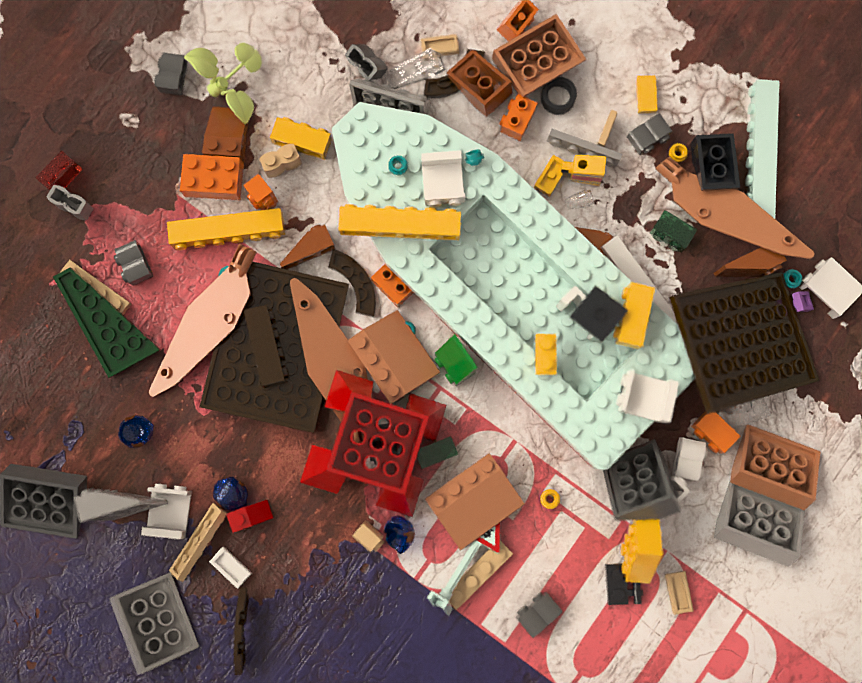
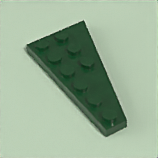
M69 267L53 276L108 378L117 375L161 350L73 268Z

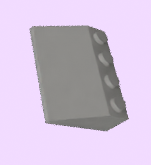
M355 79L349 83L354 106L362 102L428 115L430 99L422 94H410L407 90L393 89L390 85L376 84L368 79Z
M729 482L716 521L714 538L789 567L800 558L805 510Z
M89 489L82 491L81 496L74 497L80 522L113 521L168 504L167 500L118 492V490L110 491V489Z
M171 572L109 598L137 674H143L199 647Z

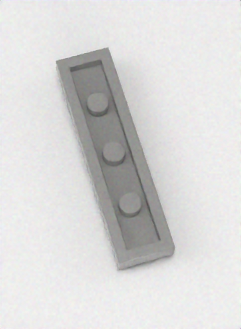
M552 128L547 140L552 146L567 148L569 152L574 154L606 156L607 166H617L622 156V153Z

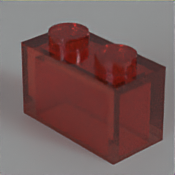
M61 150L35 178L48 190H51L53 185L66 188L83 169Z

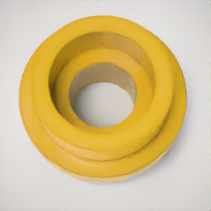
M674 144L669 149V156L676 162L684 161L688 155V150L683 144ZM675 151H679L681 156H677Z
M547 489L541 494L540 501L545 508L553 509L559 505L560 496L557 491ZM549 495L553 496V502L551 503L547 502V496Z

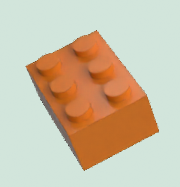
M183 154L180 192L185 197L241 200L244 164L240 157Z

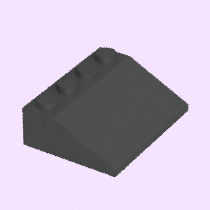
M655 439L626 450L608 469L603 470L616 521L662 519L681 512L664 455Z
M10 464L0 473V526L77 539L81 522L74 497L81 496V492L87 490V476Z

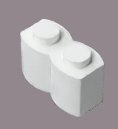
M679 438L672 476L699 481V478H702L704 474L702 461L706 459L708 454L706 443Z

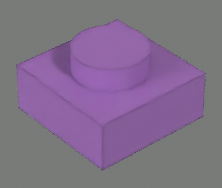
M799 291L792 294L793 305L797 312L814 310L809 291Z

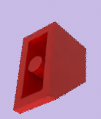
M268 500L226 514L232 533L274 518Z

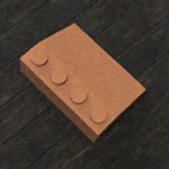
M557 14L493 50L492 60L498 70L512 81L513 88L522 97L586 61L585 56Z
M398 310L366 327L347 340L391 405L396 404L441 373L410 327L405 324L406 321Z
M747 424L732 466L730 483L805 510L816 500L821 451Z
M490 453L425 498L460 550L467 547L525 505Z

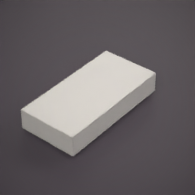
M222 547L209 561L237 588H240L252 574L225 547Z

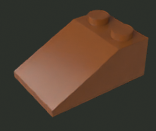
M474 49L446 72L447 76L469 102L485 117L490 115L513 94L512 81Z
M212 107L204 135L202 154L208 156L240 157L244 163L248 123L244 124L231 108Z
M760 247L724 265L714 275L715 277H758L762 274L764 276L770 275L781 269V264L786 262L787 259L784 255Z

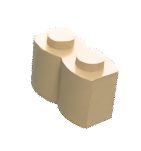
M294 144L284 145L277 151L265 153L259 158L268 178L277 177L285 170H293L302 164Z
M365 521L352 536L369 552L372 550L376 552L384 543L382 540L384 535L368 521Z

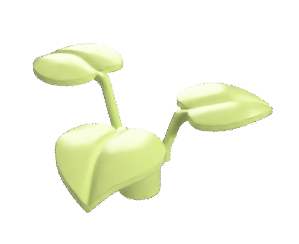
M239 43L235 47V56L242 63L224 78L217 77L219 68L216 65L218 60L210 50L196 48L188 52L184 59L200 75L208 79L212 78L207 86L209 94L213 97L226 94L227 104L234 114L244 124L248 123L254 111L253 101L243 91L236 93L234 89L227 90V80L243 66L249 72L258 71L262 65L260 53L247 43Z

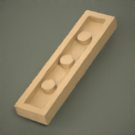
M71 260L60 271L62 272L69 267L73 268L123 315L131 306L130 302Z
M212 503L169 571L177 580L183 582L187 575H189L192 567L202 555L203 550L213 538L214 533L224 521L227 513L218 505Z
M501 541L499 554L488 549L463 574L452 592L453 595L449 603L457 610L513 553Z

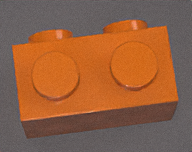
M521 0L514 6L496 30L507 41H510L525 32L524 28L528 27L535 20L534 15L539 9L530 0Z
M517 94L515 100L511 99L507 107L509 109L508 114L503 115L499 123L502 126L501 133L521 141L538 103Z
M259 174L243 185L248 192L247 198L256 210L259 208L261 210H268L276 207V203H278L276 196Z
M386 264L371 277L372 282L397 307L414 293Z
M705 411L691 426L694 429V434L698 438L706 440L709 443L708 447L714 453H725L741 437L716 412L707 414Z

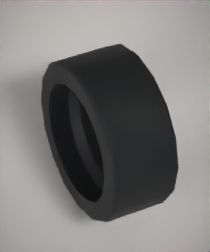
M557 77L544 85L541 93V103L549 113L555 115L565 114L574 106L577 89L568 78ZM553 87L565 88L569 92V101L564 105L553 104L548 99L549 90Z

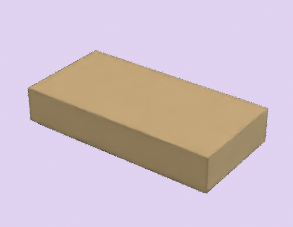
M457 34L421 39L423 59L459 54Z
M610 111L597 145L605 147L617 117V111Z
M679 571L664 574L672 613L676 615L694 611L686 572Z

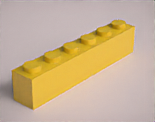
M346 204L345 207L340 206L338 230L340 235L459 240L461 212H457L455 209L437 211L435 208L417 210L415 207L397 209L394 206H386L385 208H377L374 205H366L363 208L357 207L354 204Z
M281 208L167 222L169 245L176 250H185L190 246L203 248L206 244L220 246L224 245V242L230 241L232 243H242L246 239L259 241L263 237L276 239L280 238L281 235H285L284 216Z

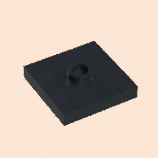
M595 285L572 313L570 319L602 343L628 310Z

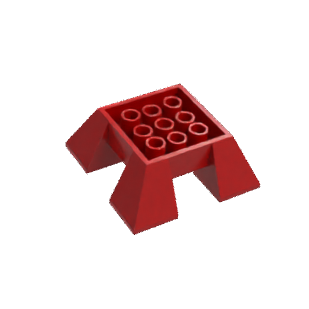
M336 370L324 407L344 413L332 450L316 445L311 446L300 483L338 494L346 477L381 487L375 506L413 517L424 479L412 476V469L422 438L436 442L447 405L410 393L405 409L371 398L373 381ZM381 418L388 421V427L385 430L380 429L378 426V421ZM356 431L363 434V440L360 443L353 441L352 436ZM376 437L382 440V446L379 449H375L372 446V441ZM395 443L401 446V452L398 455H394L391 451ZM369 457H374L376 460V465L373 468L366 466V460Z

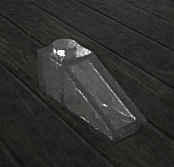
M429 48L387 71L385 77L388 85L393 89H398L426 80V78H432L446 69L441 54Z

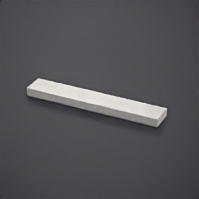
M618 236L613 237L601 247L609 260L633 283L655 287ZM655 287L652 301L677 324L673 310Z

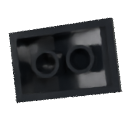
M734 133L696 135L690 143L692 163L701 191L739 189L740 180Z

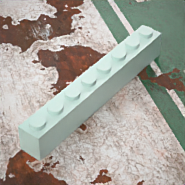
M757 79L749 87L748 91L751 103L748 106L750 121L747 125V132L750 133L746 146L747 150H749V157L746 160V168H748V175L745 179V185L748 186L746 195L775 219L779 81Z

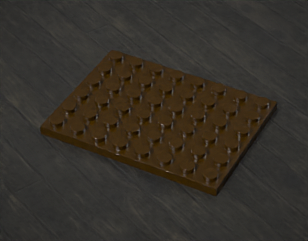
M252 262L247 273L251 295L244 310L267 305L269 310H273L275 320L272 321L273 328L278 330L279 339L276 342L278 347H282L284 358H281L282 366L286 365L288 377H285V383L264 388L261 386L243 310L235 329L214 348L199 407L314 433L323 395L307 373L290 281L296 278L316 294L339 327L349 284ZM301 302V306L305 308L307 303Z
M782 272L669 296L707 414L819 381Z

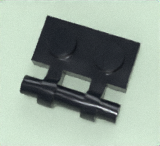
M622 563L605 564L607 604L626 605L628 604V596H634V604H642L641 596H643V589H641V583L633 582V589H628L625 574H622Z

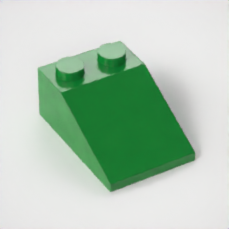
M456 334L435 352L436 358L434 361L440 369L444 368L447 373L445 377L450 384L454 383L455 386H458L476 373L478 367Z

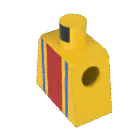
M575 155L573 162L562 161L561 173H570V181L599 186L605 174L606 156Z

